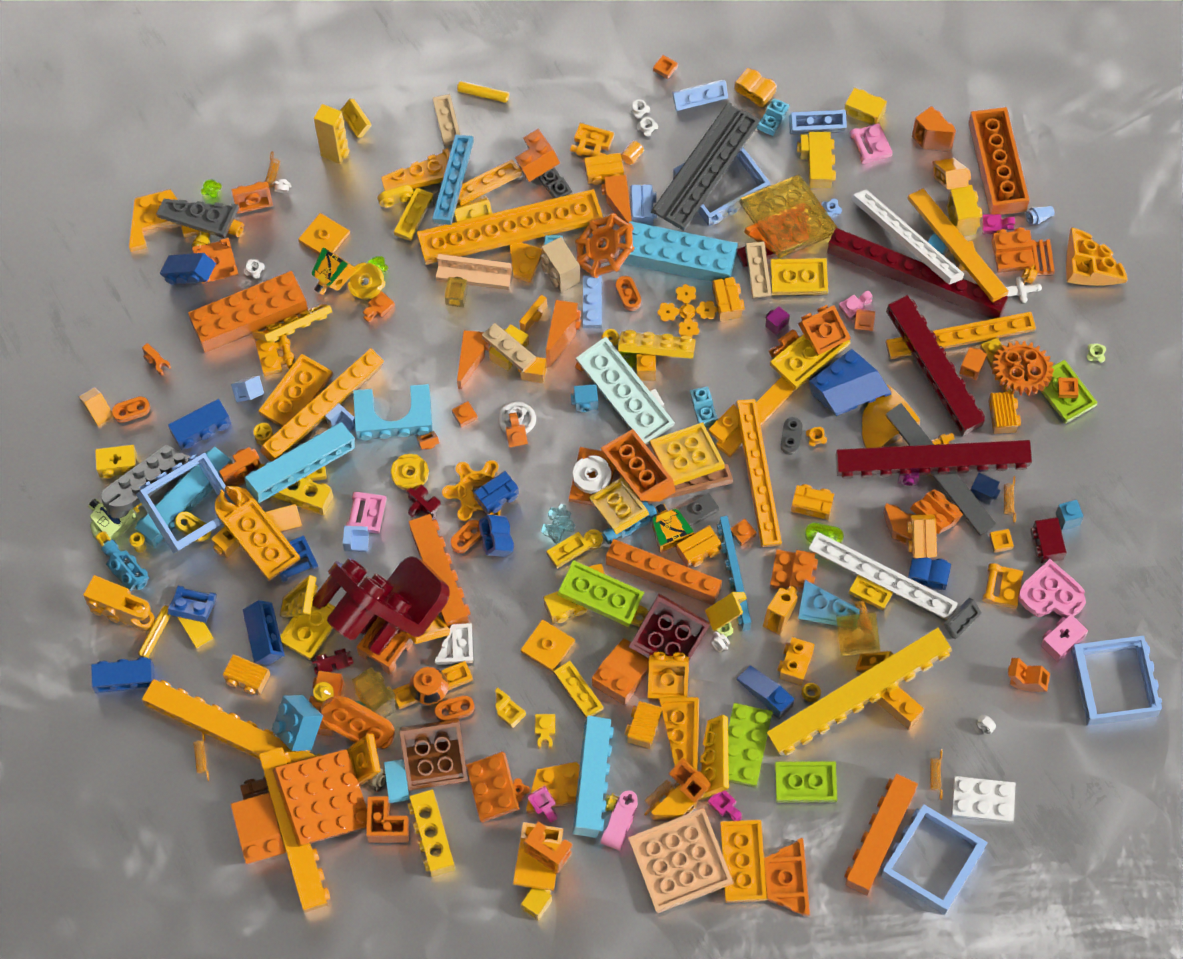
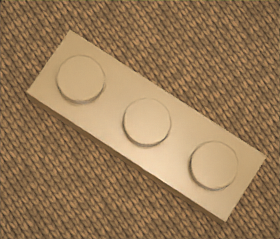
M448 94L433 97L444 146L453 145L455 135H460L451 96Z
M746 243L745 249L752 299L771 297L765 243Z
M496 323L482 334V339L522 372L536 361V356Z

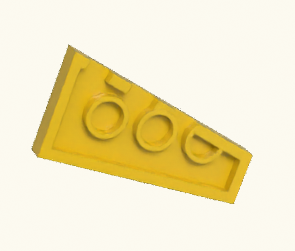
M321 304L300 312V317L297 315L285 318L282 324L272 323L266 325L267 329L264 331L256 329L251 332L255 339L268 343L275 342L283 334L290 335L295 332L294 329L299 327L305 328L310 326L311 322L316 319L320 321L327 318V314L332 313L330 305Z
M309 575L282 598L279 616L289 618L309 615L311 613L313 596L316 595L318 589L316 584L317 577Z
M723 714L707 720L703 741L705 750L700 756L699 763L702 764L700 772L709 780L711 787L699 800L729 789L728 717Z

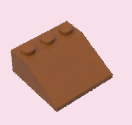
M459 718L400 727L399 732L408 790L468 781Z

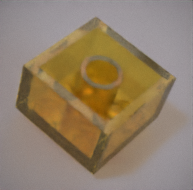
M875 611L836 615L841 656L881 652Z
M371 667L352 679L354 691L359 700L366 704V708L387 718L396 712L395 704L397 701L394 698L395 694L390 686L386 688L383 682L385 680L379 671L375 672Z

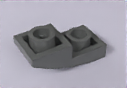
M555 167L538 177L553 198L567 196L572 193L571 188L565 179L559 175Z

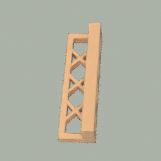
M438 254L436 281L509 290L512 277L511 263Z

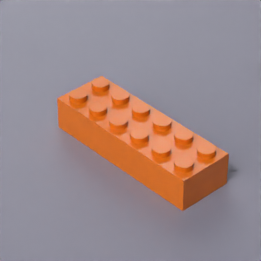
M1007 107L972 111L968 124L990 214L1005 215L1026 212L1030 200Z
M289 271L190 311L188 314L200 344L206 353L252 334L251 331L256 329L260 331L267 328L266 325L276 324L284 321L287 317L299 315L300 312L308 310V307L293 272Z

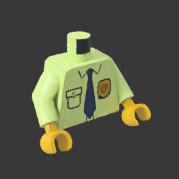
M93 499L88 505L94 511L90 515L92 520L90 527L93 538L101 546H104L103 542L106 540L116 541L137 520L134 511L139 513L138 507L142 503L129 510L126 516L113 518L111 515H108L103 503Z

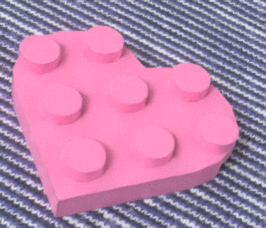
M1051 559L1025 581L1018 596V601L1023 607L1036 617H1042L1054 611L1062 618H1068L1071 614L1075 616L1080 613L1086 604L1084 589Z

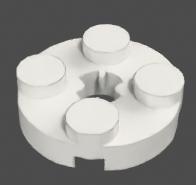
M589 456V458L580 459L573 469L574 484L578 489L589 494H595L607 487L611 481V470L607 461L599 456ZM592 471H595V475L597 476L595 478H589V475H587V473H592Z

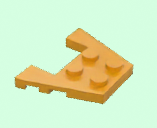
M171 189L135 198L129 242L131 252L147 248L143 234L144 231L175 224L174 222L158 218L156 215L163 199L178 200ZM181 225L184 238L198 235L200 232L199 230Z

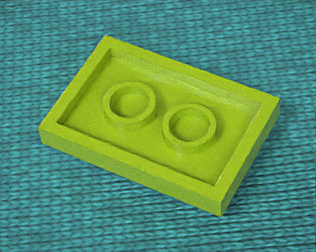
M1065 359L1052 366L1054 369L1053 377L1048 387H1044V390L1041 392L1065 424L1097 406V401ZM1059 377L1078 378V398H1058Z
M836 761L775 762L776 803L837 802Z

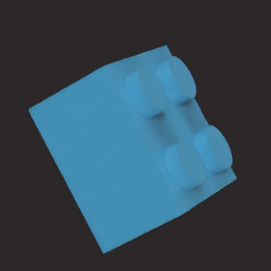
M303 695L283 696L272 731L291 751L312 750L323 715Z

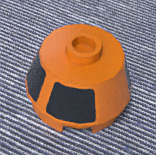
M433 667L421 668L414 673L409 683L410 694L416 701L424 705H431L442 700L449 686L445 674Z

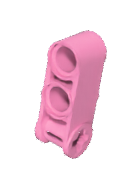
M624 791L620 795L609 819L608 826L603 833L601 844L619 851L621 850L638 806L637 795L633 791ZM629 799H631V800H632V803H629L628 805H626V804H625V801H628Z

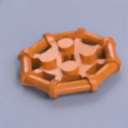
M611 213L609 216L597 220H590L587 228L575 240L577 262L580 268L590 273L593 278H598L600 275L613 271L618 272L629 254L634 251L633 225L619 218L616 213ZM615 224L620 227L617 231L613 229ZM623 235H625V244L621 240ZM590 259L594 261L592 266L587 263ZM603 263H610V265L601 267V264Z

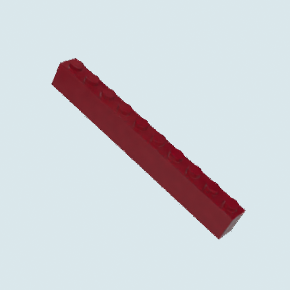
M835 228L828 243V254L987 318H1000L1006 307L1008 296L992 302L976 283L962 279L948 284L925 263L841 229Z
M1030 440L837 449L835 453L837 476H842L843 479L853 478V475L869 478L873 474L889 477L894 473H900V476H908L914 472H919V475H928L934 471H938V474H947L954 470H957L958 473H967L969 470L977 469V472H986L988 469L1006 471L1008 468L1025 470L1032 463Z

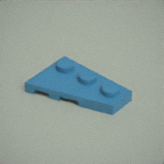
M805 580L798 619L851 629L857 628L860 609Z

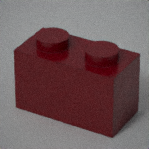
M1058 517L1036 520L1033 528L1030 530L1031 537L1036 542V557L1040 558L1041 563H1046L1049 559L1053 562L1064 560L1067 552Z

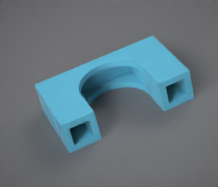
M429 384L410 386V411L404 418L397 421H386L377 416L374 409L372 389L353 390L357 439H388L392 436L408 437L409 435H425L432 432Z

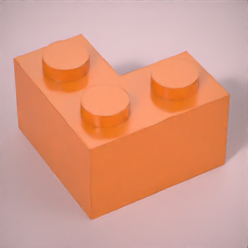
M539 129L523 137L528 150L516 156L515 159L529 182L560 164L553 148Z
M368 796L366 832L368 843H409L410 823L408 816H390L388 796Z

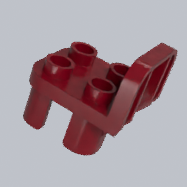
M414 556L404 559L388 580L377 573L372 578L364 577L368 571L357 561L348 557L344 564L335 561L329 569L328 573L330 576L313 597L312 606L316 609L326 607L340 587H342L346 594L330 613L327 622L346 638L355 640L359 634L364 635L368 632L378 616L386 620L385 624L368 645L371 652L380 655L393 637L403 631L414 637L423 635L445 607L449 599L450 590L448 585L425 562Z

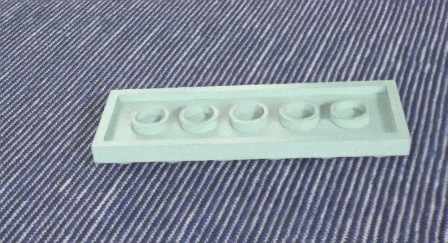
M604 337L576 357L578 364L593 383L597 384V388L628 427L631 430H635L646 445L650 443V440L657 438L675 425V422L607 337Z

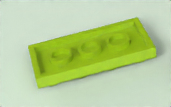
M573 560L557 595L629 627L645 592Z
M738 703L733 704L728 727L729 782L753 788L757 787L768 737L767 732L769 731L773 711Z

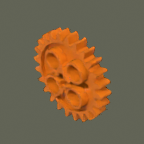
M1015 341L1014 345L1008 342L1007 347L1002 345L1001 350L998 349L996 355H994L991 366L993 368L992 374L996 375L995 380H1000L999 386L1006 385V391L1011 388L1012 394L1019 391L1020 396H1022L1023 392L1030 396L1032 391L1036 395L1038 390L1043 391L1044 387H1048L1053 377L1054 369L1052 368L1053 362H1049L1050 356H1045V350L1040 352V346L1034 348L1032 342L1029 346L1026 345L1025 341H1023L1022 345L1018 341Z

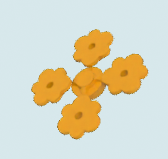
M687 284L676 288L677 300H682L685 305L678 309L673 303H662L657 314L663 322L668 320L674 321L675 316L680 314L684 322L679 323V334L692 337L699 334L698 323L692 320L695 313L700 315L702 319H713L718 309L714 306V302L709 300L707 302H700L695 310L694 306L689 303L691 300L696 299V288L693 286L689 287Z

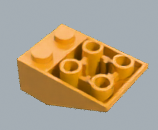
M523 822L513 885L554 891L557 873L524 852V841L536 824ZM546 826L543 832L545 839L542 844L547 845L555 852L562 842L563 828Z

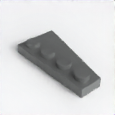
M163 199L156 215L158 218L225 239L239 206L238 204H231L229 206L223 205V203L205 204L200 201L190 203L187 200Z

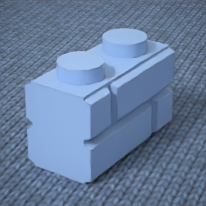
M631 185L632 222L652 226L653 219L657 218V215L651 213L653 203H656V192H653L652 185Z

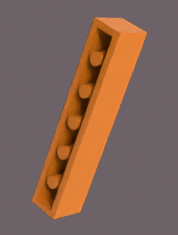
M431 514L408 521L421 560L449 587L450 595L448 602L440 612L444 623L449 629L452 624L469 623L470 609L468 604H464L462 598H465L461 587H457L456 581H458L456 571H451L450 564H452L449 553L445 554L443 548L446 545L443 536H438L437 531L440 529L437 520H433Z
M613 539L606 554V564L710 605L716 603L721 591L722 580L615 539Z
M896 774L894 779H889L885 787L888 792L885 797L881 796L877 807L880 809L877 814L873 813L869 824L872 826L869 832L865 831L861 838L862 848L861 850L857 848L853 855L854 865L853 867L848 866L845 872L846 886L868 895L916 792L918 783L899 774Z

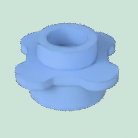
M835 198L821 203V208L824 209L826 217L832 218L842 212V208L839 207L838 200Z

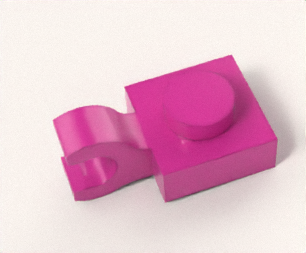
M983 214V234H993L1000 229L1014 230L1015 217L1001 219V215Z
M545 785L528 795V799L538 814L544 812L550 823L557 820V815L551 807L555 805V801Z
M722 791L714 794L708 800V804L722 817L727 813L733 821H740L742 819V813L734 807L736 800L728 792Z

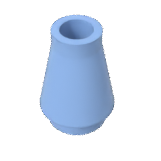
M1052 206L1030 208L1026 212V220L1030 225H1038L1049 217L1054 216L1055 212Z

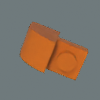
M1011 658V663L1008 667V677L1011 678V686L1030 692H1047L1050 673L1042 665L1027 666L1019 658Z
M683 758L669 773L682 786L680 790L694 803L698 802L711 787L709 780Z

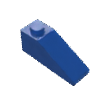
M751 665L737 677L736 680L768 710L773 711V715L778 719L782 718L793 707L794 698L778 683Z

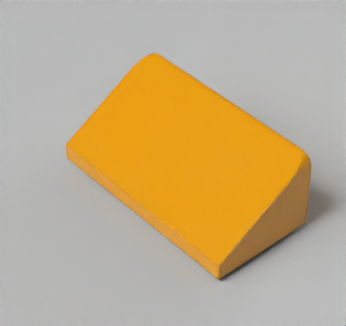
M296 504L265 512L280 532L302 527Z

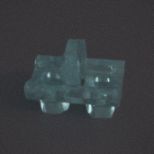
M560 504L558 508H550L548 517L553 522L552 524L545 523L541 530L544 536L551 538L554 543L558 544L562 539L564 531L573 532L576 527L573 521L569 520L571 512L566 509L565 504Z

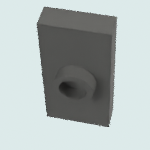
M707 493L678 510L688 524L692 526L719 511V507L710 493Z
M968 598L943 625L953 639H957L982 612L974 599Z

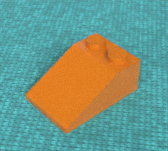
M561 300L555 301L546 346L547 367L553 365L575 338L576 331L581 328V311L578 310V303Z
M625 638L606 657L592 677L593 687L626 706L649 672V658L630 648L631 642Z
M270 792L231 803L246 864L286 853Z

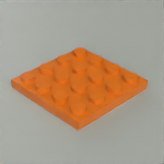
M347 749L273 769L298 847L367 828V807Z

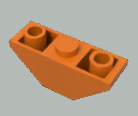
M886 503L883 515L891 538L908 546V540L912 539L911 533H908L907 522L911 521V516L914 514H908L898 506Z

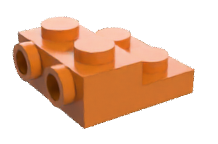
M268 181L231 189L234 202L239 206L237 214L273 206Z
M1020 227L1012 232L1000 229L993 233L991 241L998 273L1020 271L1030 268L1031 265H1034L1035 268L1030 230Z
M825 305L817 309V314L812 316L809 313L801 317L802 321L798 323L806 340L809 339L817 356L851 339L834 305L831 307Z
M250 447L237 451L233 455L235 463L227 464L219 471L221 479L226 486L239 487L245 484V477L250 472L259 469L261 465L259 455L255 449L251 450Z
M935 489L926 493L923 499L915 502L910 508L916 515H935L937 534L955 526L963 516V513L960 512V509L955 504L950 503L944 494Z
M776 550L770 588H783L786 590L788 586H793L798 590V593L803 594L805 580L813 584L815 581V577L812 576V570L816 571L818 559H815V553L796 550V553Z

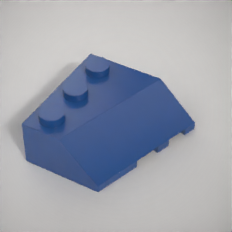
M853 349L849 350L810 380L811 394L835 416L856 409L858 405L865 402H874L876 398L883 395L885 397L891 395V391L878 370Z

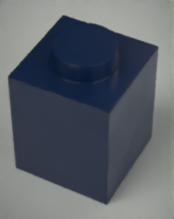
M978 473L970 491L977 500L990 505L992 500H997L1001 490L998 489L1000 482Z

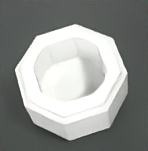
M981 715L976 721L978 728L986 734H991L996 728L994 721L986 715Z

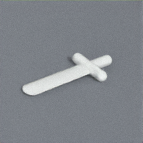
M1019 276L1016 278V286L1006 287L1009 291L1007 296L1019 295L1020 302L1026 303V293L1040 291L1042 286L1040 284L1024 286L1023 278Z

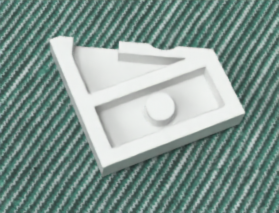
M472 623L451 625L450 633L444 640L438 657L436 656L435 665L459 664L464 661L466 663H473Z

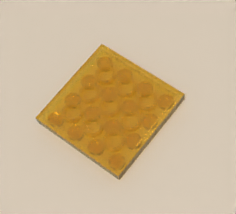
M800 174L742 197L739 201L778 259L831 237L835 228H838Z

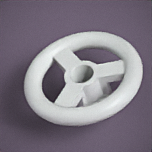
M512 402L501 409L498 423L505 433V427L507 426L504 421H510L509 415L505 414L508 410H510L509 414L517 413V416L520 417L518 418L519 425L522 424L524 415L528 412L530 423L525 428L526 434L533 429L536 415L528 404Z

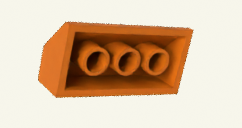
M634 429L601 447L602 452L641 501L660 502L676 492L672 477Z

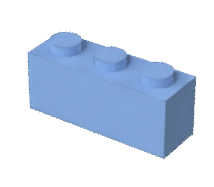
M846 110L792 112L789 116L790 134L844 132L847 128Z

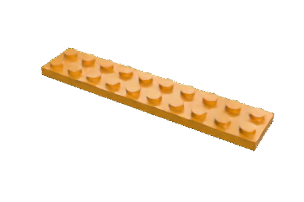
M592 189L454 222L451 225H442L417 231V237L425 264L428 265L437 263L438 254L458 257L586 227L589 225L590 220L603 218L595 191Z

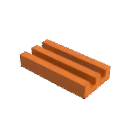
M1046 239V241L1039 240L1038 242L1032 240V252L1035 262L1034 270L1037 271L1036 276L1054 275L1055 270L1050 239ZM1044 246H1046L1049 270H1047ZM1036 247H1039L1043 271H1040Z

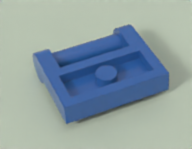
M304 535L289 541V543L299 554L300 559L307 557L309 561L280 573L279 576L282 583L287 581L289 577L310 568L315 569L318 567Z
M178 585L176 594L168 608V615L206 623L216 602L217 594L185 589L184 586ZM183 596H184V597H189V598L198 599V600H203V601H207V602L204 603V602H200V601L190 600V599L183 598Z

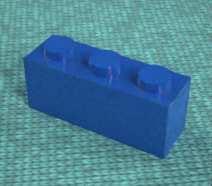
M205 253L169 255L159 274L165 278L167 283L172 285L207 282L216 263Z
M217 399L168 424V427L180 450L191 448L200 440L210 438L212 434L227 429L231 425V421L222 403Z
M258 600L244 608L242 611L254 663L269 666L284 657L273 603Z
M140 657L131 661L120 659L117 662L100 661L97 664H91L92 688L95 693L146 689L155 679L154 664L151 659L146 657Z

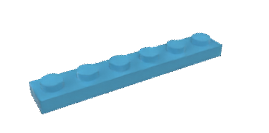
M455 135L432 218L433 224H452L474 142L473 136Z
M728 516L720 517L719 524H717L718 536L722 535L721 551L726 553L727 559L724 560L725 569L730 571L731 576L728 577L729 587L734 589V592L745 593ZM747 600L740 603L743 614L737 617V623L742 625L743 631L751 629V618Z

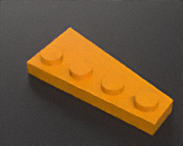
M449 149L442 150L443 153L436 156L432 154L427 157V160L420 163L416 161L409 168H401L382 176L384 191L403 185H410L412 189L442 183L450 156Z
M659 698L675 766L683 758L698 771L699 698Z

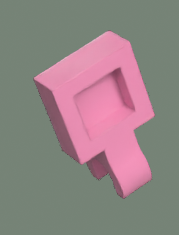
M869 290L864 292L859 298L854 294L839 303V308L850 321L856 317L857 309L865 310L864 306L872 302L871 298L873 295Z

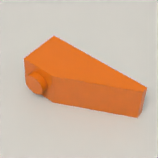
M626 175L604 177V184H601L602 195H606V202L619 218L629 223L632 220Z
M464 330L457 376L458 389L464 387L485 358V352L489 351L490 344L482 339L484 332Z

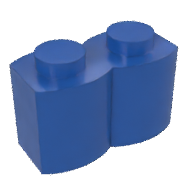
M487 514L479 520V529L483 537V548L486 555L506 557L513 552L514 543L509 534L510 525L506 516Z
M912 557L908 578L933 589L946 590L951 564L945 559L940 558L932 560L928 557Z

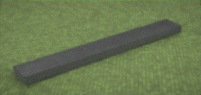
M902 403L886 413L885 416L909 446L934 445ZM955 470L947 474H938V471L931 472L980 536L996 524Z

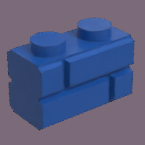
M504 471L474 491V498L486 514L491 512L494 514L506 502L511 503L516 500L519 488L508 473Z

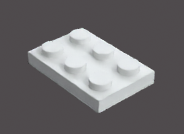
M954 777L952 817L1013 824L1015 782Z

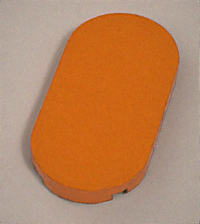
M333 696L323 702L320 713L323 715L322 722L328 728L355 743L367 734H374L376 749H386L392 744L395 729L386 718L344 696Z

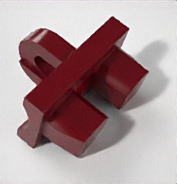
M422 484L415 489L410 487L407 490L409 494L408 499L414 504L409 508L408 515L414 518L422 511L426 515L431 514L432 519H434L436 511L441 506L440 500L433 496L427 502L424 497L429 493Z

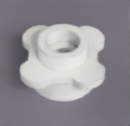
M637 99L629 105V111L633 112L636 118H641L643 114L650 112V107L646 105L644 100Z
M644 117L636 125V128L641 130L645 136H650L653 130L658 129V124L654 123L652 118Z
M277 179V182H272L274 191L279 193H288L289 188H292L291 183H288V180Z
M251 259L247 262L243 273L246 276L250 275L254 279H258L265 266L263 263Z
M714 632V637L711 638L710 644L719 652L726 651L728 649L727 646L730 644L724 634Z

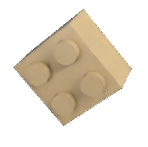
M562 237L542 246V254L540 255L542 259L541 267L545 274L548 273L550 275L552 285L555 288L557 287L560 292H563L579 284L580 265Z

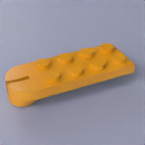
M225 487V493L234 504L229 503L225 498L223 490L220 491L215 501L217 517L268 581H271L300 560L299 554L247 490L241 487Z

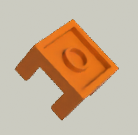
M229 238L192 247L194 253H205L216 263L208 281L202 282V284L239 275Z
M378 616L358 644L357 651L358 655L367 660L368 656L381 664L383 671L391 675L396 669V660L405 648L406 651H409L413 641L403 631L393 637L380 655L371 652L368 645L386 622V620Z
M538 821L524 841V852L558 874L571 856L572 852L570 850L573 844L564 839L554 852L550 847L542 844L545 839L543 832L546 826Z

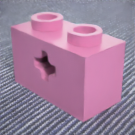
M1072 614L1068 618L1063 617L1056 624L1057 627L1053 631L1051 629L1048 630L1042 637L1041 647L1057 662L1072 650L1074 644H1079L1088 633V630Z

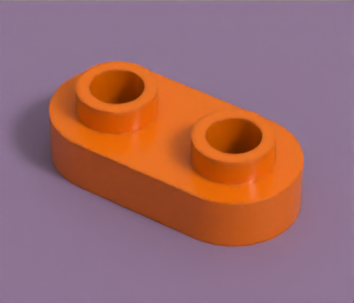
M629 276L619 277L616 281V291L624 308L629 311L639 309L641 306V296L633 279Z
M145 397L132 398L116 404L112 409V414L117 422H128L147 415L150 411V404Z
M468 521L451 538L453 551L465 553L482 537L479 521ZM474 529L478 531L475 534L471 533ZM460 542L464 543V545L461 547L458 546V543Z
M460 696L442 701L435 708L436 717L439 721L468 717L474 712V701L469 696ZM467 705L468 709L462 710L461 707ZM448 711L449 714L445 716L442 715V712Z

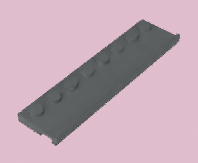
M730 102L727 103L653 207L651 213L685 231L757 128L760 119L742 109L735 108Z

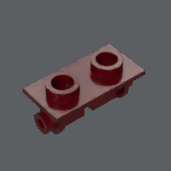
M345 648L335 650V655L327 657L326 654L315 656V661H312V664L317 663V667H314L315 674L318 675V671L333 672L331 664L334 663L337 670L351 667L350 665L354 664L352 656H347L348 653H351L350 650L346 651Z

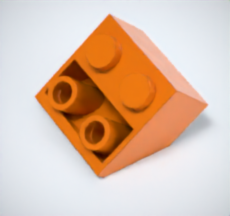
M931 106L915 118L912 138L923 149L950 151L952 150L956 130L952 123H948L943 118L940 111L935 110Z

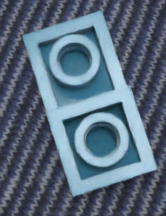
M773 98L766 108V112L760 120L757 129L773 136L790 105Z
M708 386L690 390L698 424L703 422L705 427L713 425L718 418Z
M404 759L384 762L389 803L410 800Z

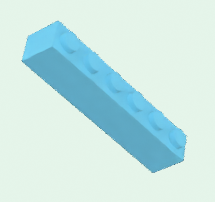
M342 422L336 426L333 425L327 431L315 435L306 443L299 444L292 451L286 452L276 460L266 463L262 468L250 472L245 477L246 488L256 501L261 503L355 449V437Z
M215 446L205 453L219 476V471L225 465L233 464L232 460ZM197 465L190 469L185 477H181L172 490L167 491L163 499L154 506L170 531L175 528V517L181 512L190 513L208 495L213 487L200 466ZM149 514L137 522L136 531L142 533L145 541L153 548H156L164 538Z
M587 716L584 723L572 832L575 835L596 838L599 831H603L604 819H601V814L605 812L606 801L603 800V795L607 793L608 789L605 775L608 776L610 770L607 757L611 755L612 745H609V739H612L614 727H611V719Z

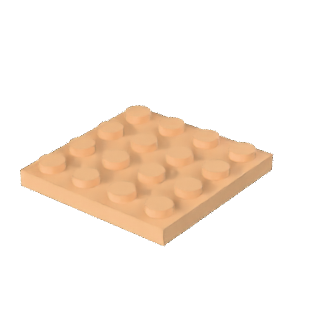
M704 808L628 837L657 914L734 884Z

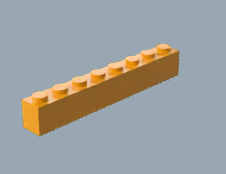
M370 348L265 442L260 452L270 462L276 460L282 454L288 453L318 426L338 404L341 405L353 394V390L359 389L380 370L384 361Z
M283 747L259 754L303 911L305 913L328 906L327 900L330 899L328 888H323L321 882L325 878L322 868H317L316 861L319 860L316 848L312 849L311 843L298 847L273 773L274 768L291 763L289 752H284Z

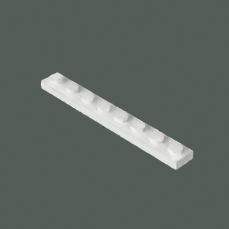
M865 190L853 194L852 201L859 208L865 211L945 282L952 284L963 279L964 273L869 191Z
M817 532L809 547V551L945 620L953 614L958 604Z

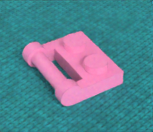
M880 123L861 129L855 128L849 132L861 155L860 160L862 164H868L892 156L893 152ZM861 137H865L872 154L867 153Z
M353 492L351 513L346 526L368 527L369 533L379 534L387 500L386 496ZM366 501L361 523H358L356 521L360 502Z

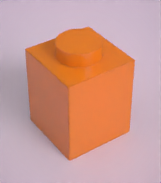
M969 347L959 374L977 381L987 354L978 348Z

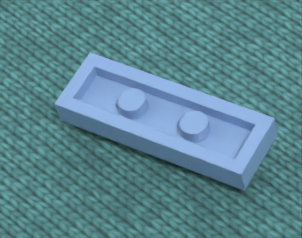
M724 79L672 92L677 111L728 98Z
M583 275V328H602V275L598 278H593L591 275Z

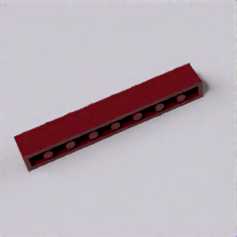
M906 295L888 304L886 313L961 435L965 436L982 427L985 422L983 411L977 408L974 396L968 393L964 380L958 377L954 364L948 361L944 348L938 345L935 333L927 327V321L917 311L915 301Z

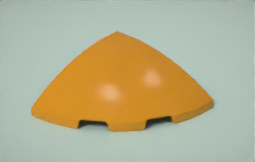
M1071 227L1066 258L1068 283L1103 286L1126 283L1128 279L1123 265L1114 260L1112 257L1113 252L1105 244L1099 245L1092 240V235Z
M888 384L891 395L886 397L883 395L876 398V401L868 403L864 410L861 423L862 439L865 448L887 447L902 439L900 433L885 416L886 413L902 403L917 424H920V419L916 413Z

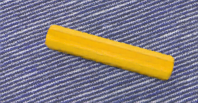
M459 81L457 85L458 92L507 103L509 99L508 92Z
M164 605L161 608L138 651L140 657L148 658L171 616L168 615L169 606Z

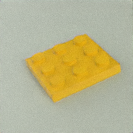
M703 422L650 440V446L657 460L672 477L674 486L725 468L724 462Z

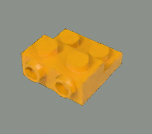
M655 652L653 655H649L648 698L688 697L689 657H685L684 653H674L673 656H665L663 652Z

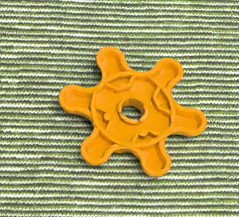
M487 461L480 471H473L466 462H460L456 465V472L460 476V482L457 485L445 486L442 490V495L446 499H458L461 501V508L457 513L461 521H468L475 511H484L475 500L473 491L495 478V473L499 468L496 461ZM499 510L497 513L494 514L491 512L489 515L500 516L501 511Z

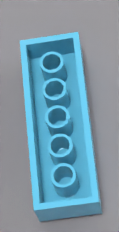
M629 221L634 227L632 231L634 251L629 254L623 264L710 282L732 276L738 243Z

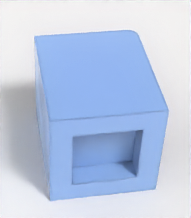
M259 376L244 378L231 384L236 402L251 400L264 394Z
M340 404L325 416L330 427L342 422L349 432L355 428V417Z
M344 526V551L367 552L369 541L368 527Z

